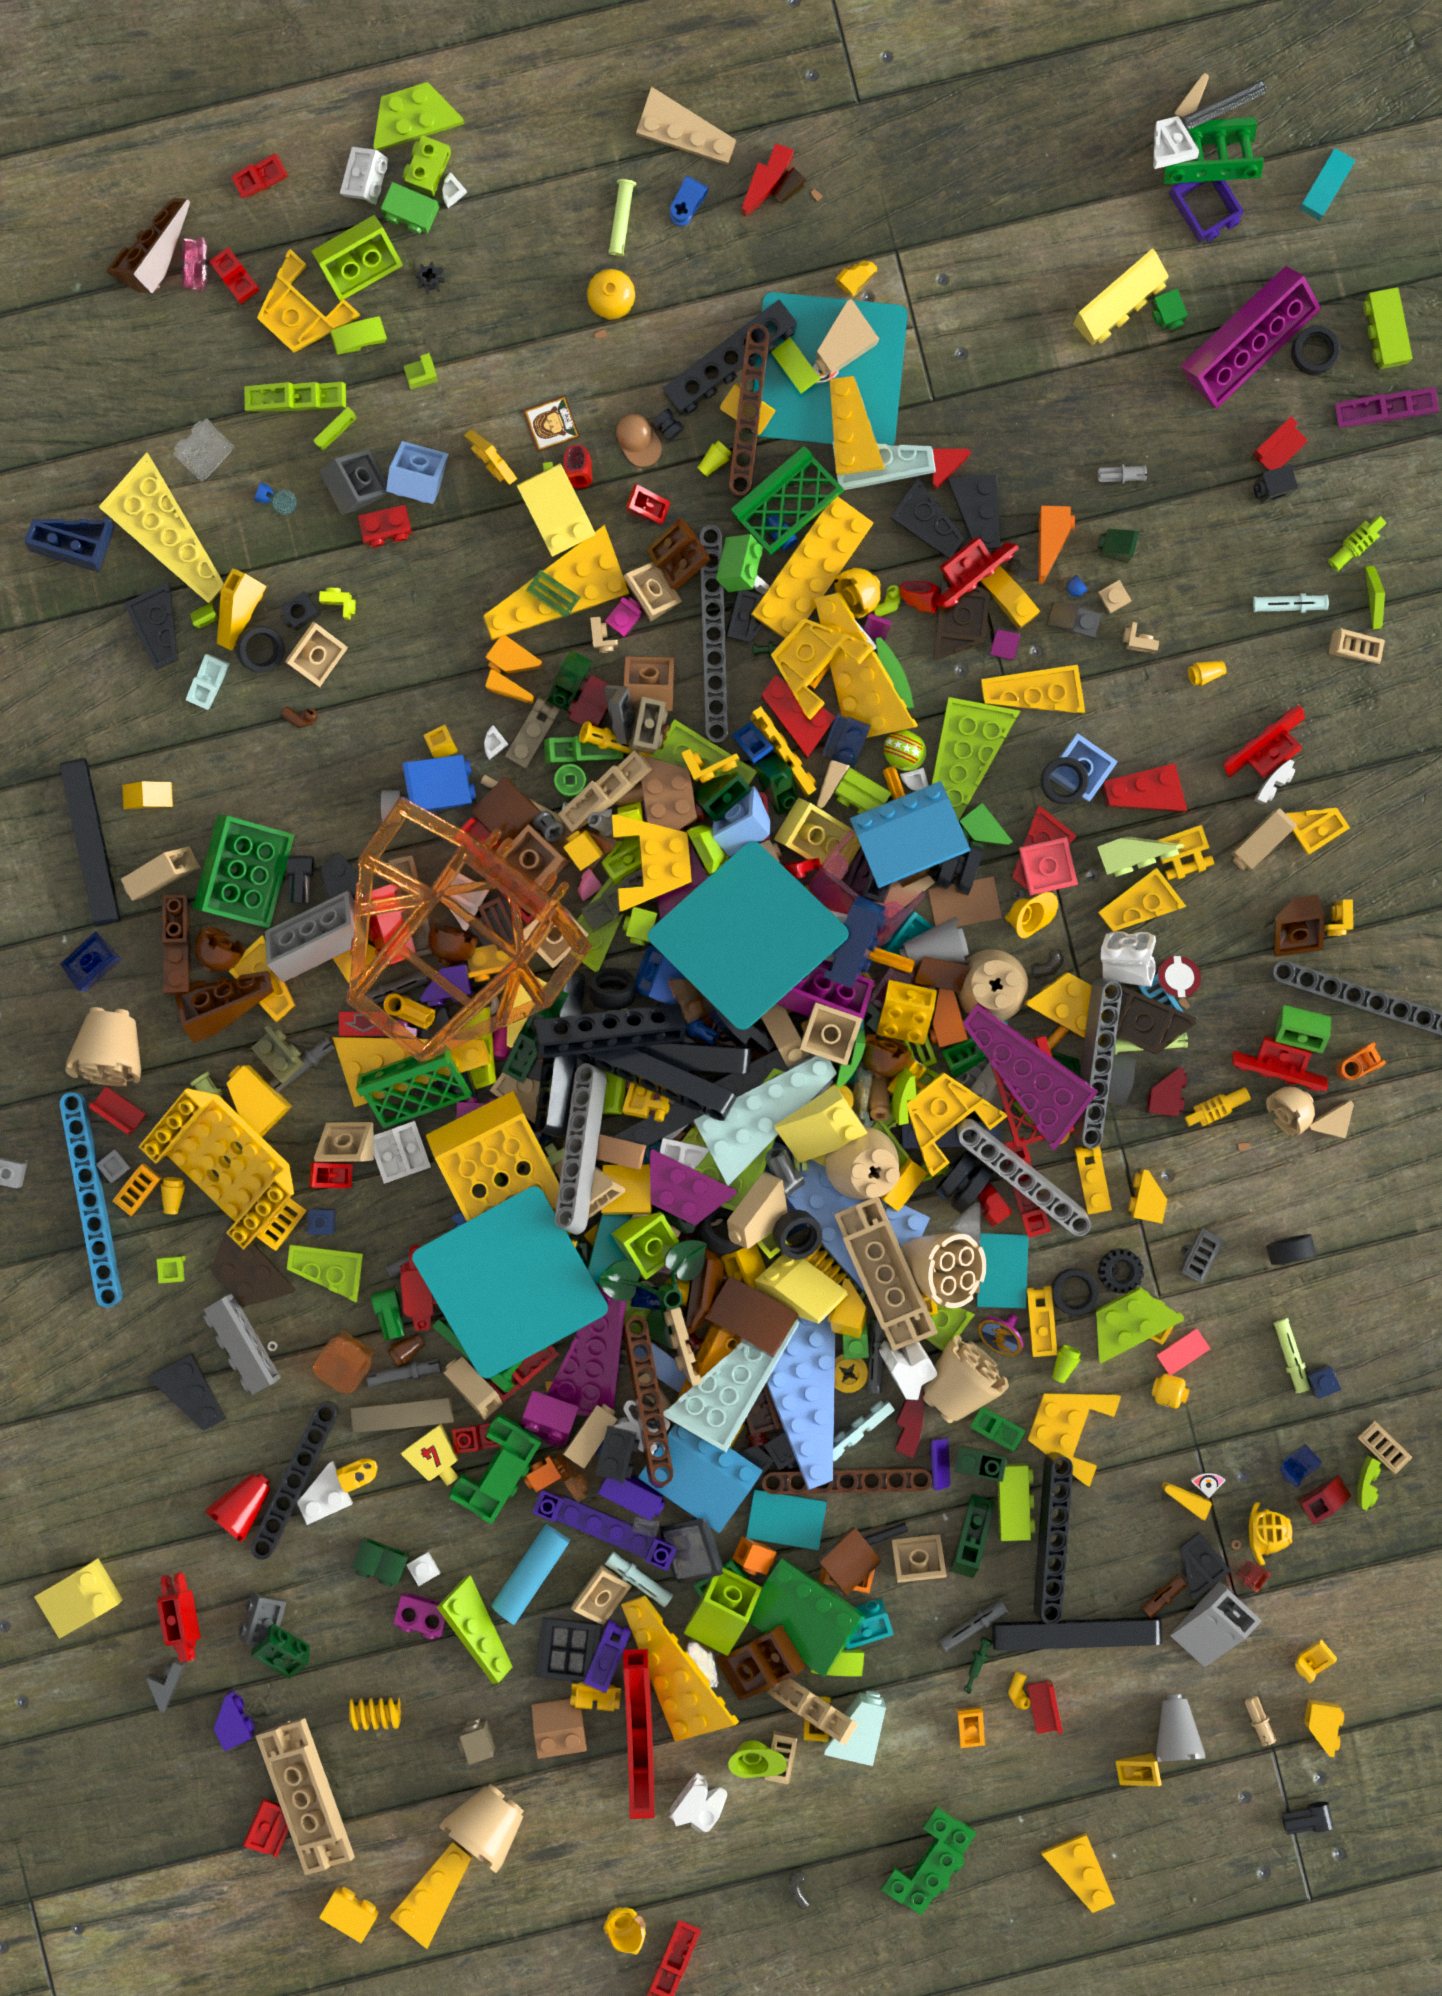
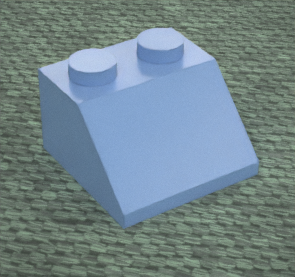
M402 441L389 468L386 492L416 499L423 503L434 504L440 490L449 454Z
M1078 733L1073 736L1059 756V758L1070 757L1076 759L1084 765L1088 773L1089 784L1081 798L1090 802L1118 762ZM1067 766L1055 769L1050 779L1071 793L1077 789L1079 784V777L1076 771Z
M755 786L751 787L752 790L717 822L713 820L712 837L729 857L739 851L746 843L751 841L761 842L770 835V819Z

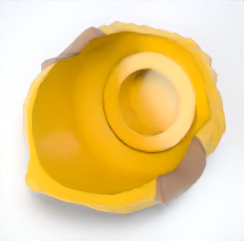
M628 1907L613 1909L608 1914L603 1927L606 1934L605 1937L609 1941L610 1946L615 1950L635 1955L639 1953L646 1935L645 1922L633 1909Z

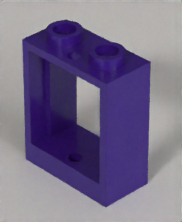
M1225 180L1211 181L1231 215L1204 231L1184 201L1183 196L1206 182L1178 183L1169 192L1171 199L1198 243L1205 239L1207 242H1210L1220 235V230L1225 227L1228 230L1232 229L1241 222L1240 218L1244 211Z
M632 1476L631 1478L625 1477L624 1483L605 1477L598 1492L599 1495L650 1521L653 1516H659L665 1502L662 1499V1494Z

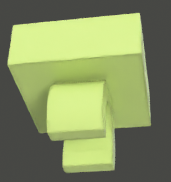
M551 1143L545 1147V1150L549 1155L547 1160L554 1173H556L554 1165L563 1159L564 1148L558 1151L556 1146Z

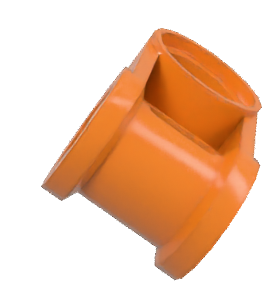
M1374 1041L1364 1045L1353 1054L1338 1062L1336 1073L1339 1078L1355 1080L1386 1064V1061L1380 1058L1375 1049L1376 1044ZM1348 1062L1354 1066V1073L1351 1076L1345 1073V1065Z

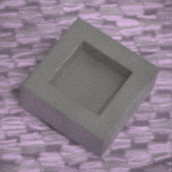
M114 1149L96 1164L111 1184L132 1168L117 1149Z

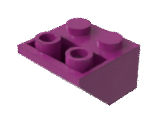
M532 1390L520 1427L545 1439L546 1443L551 1446L560 1447L562 1445L565 1447L579 1407Z

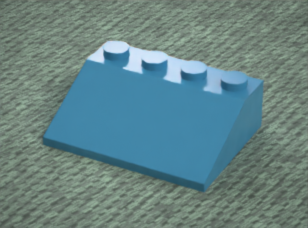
M941 781L850 818L878 888L971 851Z
M674 1423L667 1433L673 1467L672 1481L663 1488L653 1487L648 1480L646 1466L637 1478L697 1519L705 1517L706 1521L709 1522L710 1528L720 1533L763 1470L731 1448H728L727 1452ZM658 1446L653 1456H662L663 1451L660 1446ZM663 1470L655 1471V1478L658 1481H666L667 1475Z

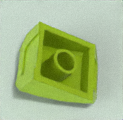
M699 825L687 830V833L708 875L711 876L730 857L713 839V827Z

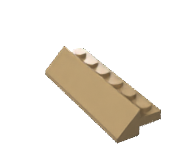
M879 1197L868 1199L834 1214L842 1232L843 1241L892 1350L895 1351L937 1334L936 1327Z
M303 1718L292 1722L287 1721L257 1734L258 1745L305 1875L320 1872L330 1866L354 1859L352 1847L306 1719Z

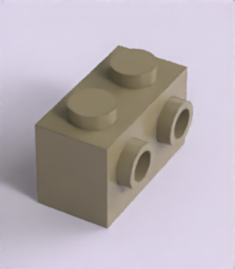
M641 697L637 701L628 749L653 754L657 748L660 749L663 734H660L661 726L665 725L667 718L666 702Z
M478 1717L467 1721L466 1726H463L462 1732L459 1735L460 1739L457 1740L461 1754H466L469 1765L493 1757L496 1745L487 1719L480 1720Z

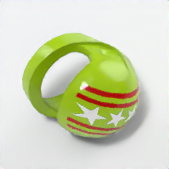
M907 729L892 732L884 742V755L891 766L911 771L923 764L926 757V746L923 740Z

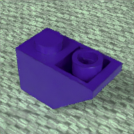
M234 1689L225 1696L214 1727V1731L224 1751L251 1739L255 1734L253 1731L255 1730L254 1722L250 1716L246 1717L243 1710L245 1707L240 1694L236 1695Z

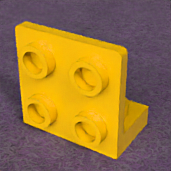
M688 749L681 753L694 780H700L702 783L715 778L714 773L721 769L725 773L737 767L736 762L740 760L736 753L701 771L700 768L704 764L698 752L693 753L691 749Z
M495 944L475 948L472 956L467 960L470 973H467L468 978L474 979L477 983L491 980L490 975L499 974V977L512 976L515 973L514 970L519 969L514 944L501 951H498Z
M889 980L877 1034L923 1045L934 1012L937 990Z

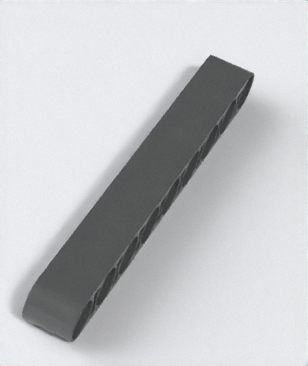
M708 525L700 532V543L709 557L717 558L718 565L714 568L704 565L701 568L705 724L708 741L718 745L725 742L728 735L723 586L716 580L722 556V535L718 527ZM709 532L715 533L718 539L714 543H707L704 540L705 534ZM709 581H715L719 584V589L716 592H709L705 585ZM710 605H716L720 609V613L715 617H711L706 613V609ZM712 629L718 630L721 637L717 641H711L707 638L708 631ZM714 653L720 655L722 659L720 664L715 666L709 664L707 660ZM712 678H718L722 681V686L718 690H712L708 686V682ZM714 702H719L723 706V710L720 714H713L710 712L709 706ZM718 726L723 729L724 734L721 738L714 739L711 737L710 730L713 727Z
M1288 961L1276 962L1269 969L1270 978L1278 984L1442 1037V1030L1440 1029L1442 1012ZM1280 965L1286 967L1288 971L1284 979L1279 978L1276 973ZM1303 973H1307L1311 978V982L1307 987L1300 983V977ZM1326 981H1330L1334 985V990L1331 994L1325 993L1323 989ZM1350 988L1357 992V998L1354 1002L1349 1001L1346 996ZM1373 996L1380 999V1006L1376 1010L1370 1006V1000ZM1396 1004H1400L1404 1010L1400 1017L1395 1016L1393 1012ZM1420 1011L1424 1012L1427 1017L1423 1025L1419 1024L1416 1019Z

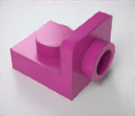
M622 597L620 603L605 620V623L625 637L642 616V612L639 610L641 605L631 597L628 600Z

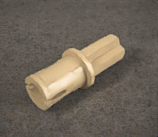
M1257 1696L1249 1697L1245 1700V1705L1252 1719L1251 1726L1255 1727L1262 1746H1267L1266 1742H1268V1745L1276 1742V1737H1274L1268 1722L1270 1718L1265 1715L1259 1698Z

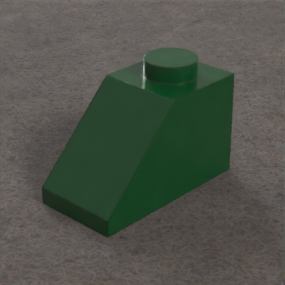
M1108 529L1105 535H1100L1097 548L1101 549L1099 556L1128 563L1134 556L1140 532Z
M735 772L707 781L693 794L696 802L717 822L752 789L741 775Z

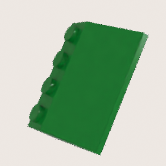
M217 814L193 909L270 929L295 834L231 816Z
M781 1558L761 1589L748 1622L761 1632L782 1624L803 1662L822 1677H825L866 1616L787 1558Z

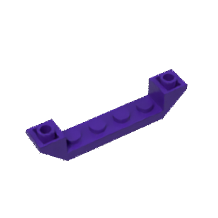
M541 1490L532 1511L533 1514L552 1522H555V1520L639 1555L645 1558V1562L668 1571L677 1551V1547L656 1534L561 1494Z

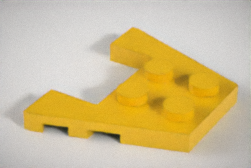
M290 249L285 256L286 259L277 273L275 283L269 291L257 319L295 353L330 334L331 330L358 319L360 314L344 299L327 317L315 308L291 285L307 265Z
M803 618L771 656L803 712L811 720L825 703L807 686L840 649L860 664L874 647L869 642H863L855 639L853 636L832 630V628Z
M611 815L613 838L639 837L643 887L617 889L619 912L692 882L687 832L619 815Z
M943 1072L917 1092L916 1099L907 1100L908 1116L928 1173L931 1176H934L950 1163L937 1147L935 1141L974 1111L988 1130H991L1007 1117L1004 1112Z
M1043 1393L1027 1440L1046 1455L1051 1452H1059L1069 1458L1073 1464V1476L1090 1487L1097 1465L1073 1457L1089 1409L1114 1417L1121 1396L1118 1394ZM1059 1460L1057 1463L1062 1465V1460Z

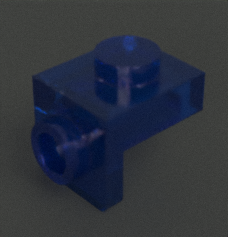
M636 1286L635 1295L631 1299V1307L660 1309V1304L663 1303L658 1300L656 1295ZM651 1287L655 1290L659 1289V1287Z
M1304 1444L1283 1461L1280 1471L1283 1478L1297 1488L1301 1485L1302 1479L1321 1466L1322 1461Z

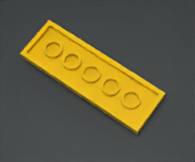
M837 497L819 514L750 615L785 639L803 618H809L816 608L815 598L824 596L873 525V522L841 498Z

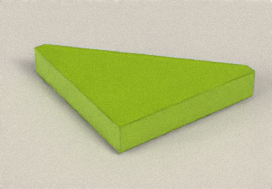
M1374 565L1365 566L1372 628L1381 629L1383 626L1385 591Z

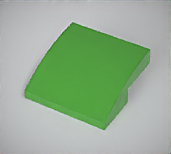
M859 1028L847 1066L837 1063V1074L835 1075L837 1087L841 1088L850 1079L862 1058L866 1045L864 1029Z

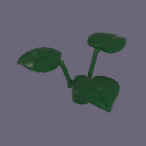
M685 1240L676 1243L668 1250L664 1263L668 1269L672 1270L670 1274L671 1285L664 1284L658 1290H655L641 1282H637L640 1277V1270L636 1264L629 1260H619L611 1264L600 1274V1286L608 1296L618 1301L632 1299L636 1292V1286L656 1295L663 1304H660V1309L652 1310L646 1318L649 1335L653 1340L673 1349L669 1335L673 1333L671 1326L666 1324L664 1312L667 1311V1307L675 1309L682 1303L683 1297L681 1292L677 1290L679 1285L676 1283L675 1276L683 1281L696 1278L704 1266L707 1244L699 1240Z

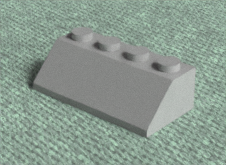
M346 891L265 931L267 966L282 982L367 942L365 923L351 893Z
M232 1294L225 1296L204 1309L206 1314L203 1316L210 1328L214 1327L218 1334L216 1340L222 1349L226 1348L229 1353L228 1361L234 1370L238 1369L241 1374L240 1382L246 1392L250 1391L253 1395L281 1378L237 1299Z

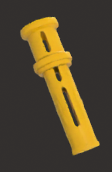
M586 721L580 730L579 741L581 743L589 742L598 745L600 749L611 748L626 754H631L634 751L619 744L616 734H613L607 727L602 729ZM640 752L643 756H647L650 758L652 756V754Z

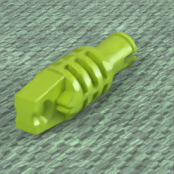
M1379 516L1370 523L1365 520L1343 541V547L1327 560L1329 565L1334 570L1339 571L1352 557H1359L1380 537L1377 532L1386 524L1384 519Z

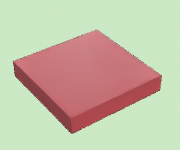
M1067 837L1018 848L1029 896L1078 885Z

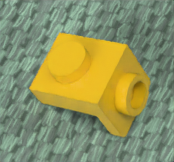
M1321 1639L1298 1654L1295 1666L1299 1675L1311 1683L1318 1673L1334 1664L1337 1658Z

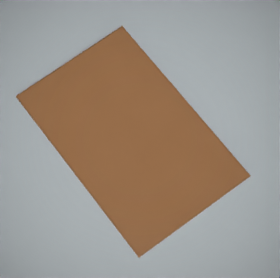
M994 876L974 880L968 896L956 893L955 884H952L947 890L939 887L928 889L935 926L953 917H957L959 920L958 923H955L956 927L1002 918Z

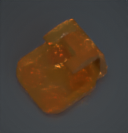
M342 1329L338 1337L329 1340L313 1366L314 1373L320 1380L342 1394L353 1393L371 1368V1358L376 1351L369 1346H365Z

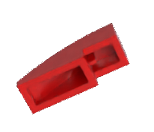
M775 143L768 165L757 164L742 206L741 215H749L772 194L791 163L794 149Z

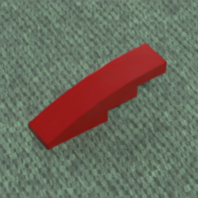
M550 1345L545 1351L540 1350L526 1358L512 1374L513 1378L511 1381L515 1386L510 1392H504L492 1380L488 1384L496 1391L503 1403L554 1360L559 1353Z
M678 1920L646 1996L675 1995L701 1929Z

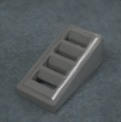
M1201 1228L1178 1271L1199 1283H1203L1224 1240ZM1203 1237L1215 1243L1214 1247L1212 1248L1201 1242ZM1199 1246L1210 1252L1209 1256L1199 1252ZM1196 1255L1206 1260L1204 1265L1194 1260V1256ZM1190 1264L1200 1268L1201 1271L1199 1273L1189 1268Z

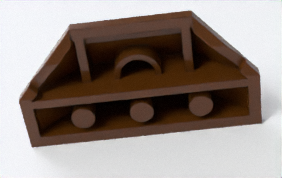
M699 1236L696 1240L702 1241L701 1236ZM707 1247L705 1249V1261L702 1271L696 1278L690 1280L684 1319L688 1335L707 1322L705 1316L719 1295L721 1286H724L727 1281V1272H724L723 1262L715 1252Z

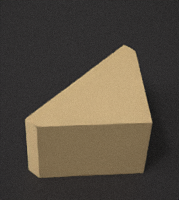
M1351 1100L1344 1101L1314 1119L1307 1129L1339 1138H1346L1354 1106Z

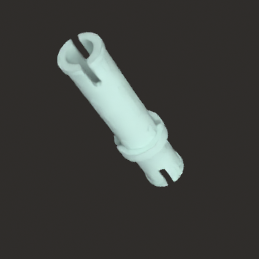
M1300 593V596L1253 597L1254 612L1300 611V613H1306V610H1328L1329 606L1328 595L1306 596V593ZM1294 602H1313V604L1295 605ZM1268 603H1288L1287 605H1268Z
M614 1551L606 1560L605 1565L622 1576V1580L625 1582L629 1581L662 1605V1607H665L671 1600L673 1594L640 1572L635 1564L628 1563Z

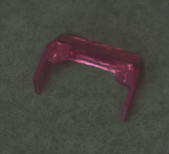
M851 830L825 859L808 885L809 892L827 909L829 908L831 911L847 915L852 903L859 896L841 881L848 871V862L840 853L855 837L854 832ZM923 890L907 909L897 902H888L884 905L886 907L884 916L887 919L883 929L877 932L876 937L879 938L877 947L884 946L926 897V893Z

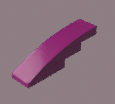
M1436 387L1415 391L1407 390L1387 395L1379 394L1335 403L1339 428L1387 422L1439 412Z

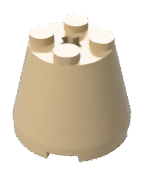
M994 949L983 950L967 958L969 960L967 965L970 966L963 988L960 992H956L961 1008L969 1015L976 1004H979L1002 1021L1014 1016L1024 1005L1029 988L1027 974L1021 963L1009 953ZM998 978V985L1002 989H996L993 992L991 991L992 986L989 984V981H995Z
M98 1007L90 1008V1013L86 1015L67 1058L65 1071L73 1078H78V1075L90 1080L91 1084L121 1087L126 1086L127 1081H133L134 1083L140 1081L141 1064L136 1021L129 1017V1011L116 1009L114 1012H109Z
M864 1126L867 1131L866 1135L852 1140L836 1151L827 1153L826 1176L831 1185L848 1198L867 1200L883 1196L894 1188L900 1178L896 1147L886 1134L876 1128Z
M945 1233L914 1238L909 1243H905L901 1248L919 1290L939 1305L949 1308L966 1305L973 1299L972 1295L979 1283L984 1282L986 1274L985 1254L982 1247L978 1246L969 1235Z
M955 1335L948 1342L934 1366L937 1376L923 1386L925 1394L922 1398L929 1406H935L941 1411V1416L948 1423H952L954 1420L958 1421L1001 1396L1009 1387L1007 1378L999 1376V1372L996 1369L997 1364L971 1340L968 1343L963 1342L960 1335Z
M490 1784L488 1787L484 1786L444 1818L438 1827L497 1873L503 1865L523 1819L521 1814L524 1811L512 1800L509 1799L507 1803L502 1800L505 1796Z

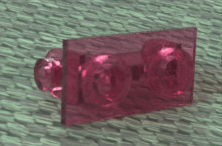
M184 238V288L204 291L205 284H207L205 260L208 243H206L205 238H196V241Z

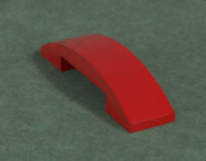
M1014 1140L1003 1143L1032 1167L1027 1145L1016 1148ZM1009 1159L1004 1160L1006 1166L1011 1163ZM1023 1174L1018 1180H1027L1030 1175ZM1011 1185L1027 1238L1050 1232L1051 1228L1046 1212Z

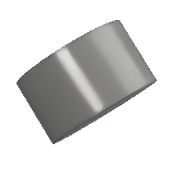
M382 790V822L402 821L401 790Z

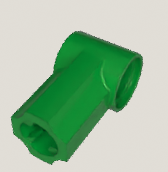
M396 1289L371 1294L372 1305L375 1314L379 1317L384 1340L404 1336L405 1330L399 1311L401 1307Z

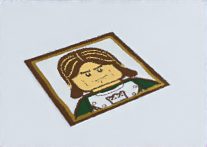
M565 395L522 410L537 453L580 438Z

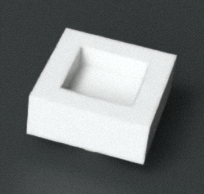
M429 1551L407 1563V1567L418 1586L441 1573Z

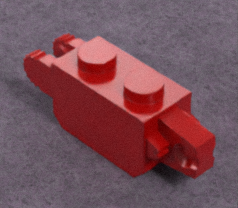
M415 1244L409 1248V1262H405L400 1267L403 1312L408 1317H412L415 1331L430 1330L431 1315H434L433 1306H438L413 1262V1253L421 1247V1245Z
M180 1572L174 1574V1586L171 1576L163 1575L160 1578L162 1596L158 1597L157 1600L164 1643L167 1646L173 1645L174 1650L177 1651L179 1663L195 1659L194 1647H196V1640L201 1639L192 1590L187 1589L186 1578Z

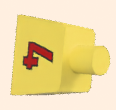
M442 1424L437 1425L401 1453L428 1481L439 1475L446 1486L459 1478L451 1467L459 1458L455 1454V1449Z

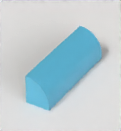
M545 1524L491 1604L492 1608L508 1622L515 1625L569 1544L570 1539L548 1524Z

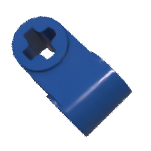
M686 176L670 207L672 223L676 226L687 225L697 208L702 204L709 187ZM682 209L685 210V213L677 215V211L680 212Z

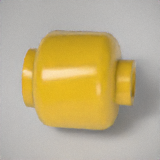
M1163 1374L1160 1378L1156 1377L1151 1396L1155 1397L1157 1404L1177 1409L1181 1402L1186 1403L1190 1389L1185 1388L1186 1383L1183 1378Z

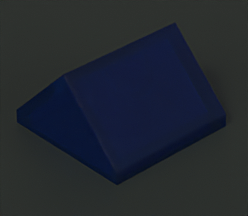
M95 931L60 965L76 989L87 992L122 958Z

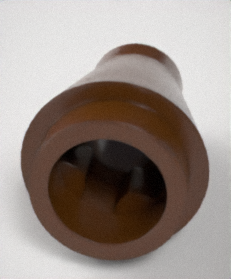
M418 1333L409 1338L391 1344L392 1347L387 1351L396 1365L400 1366L401 1364L405 1365L425 1344Z

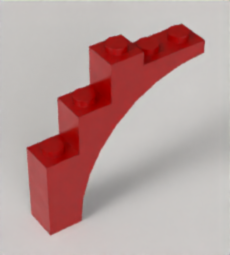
M648 1649L623 1650L628 1743L630 1819L655 1818L653 1725Z

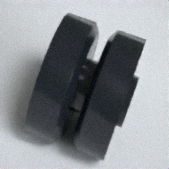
M972 841L968 844L971 851L939 863L935 886L947 890L951 886L954 876H956V893L968 896L979 867L984 845Z
M967 1151L962 1153L951 1164L933 1192L942 1200H947L957 1191L951 1201V1207L960 1214L976 1199L994 1173L984 1164L979 1165L970 1173L976 1164V1158Z

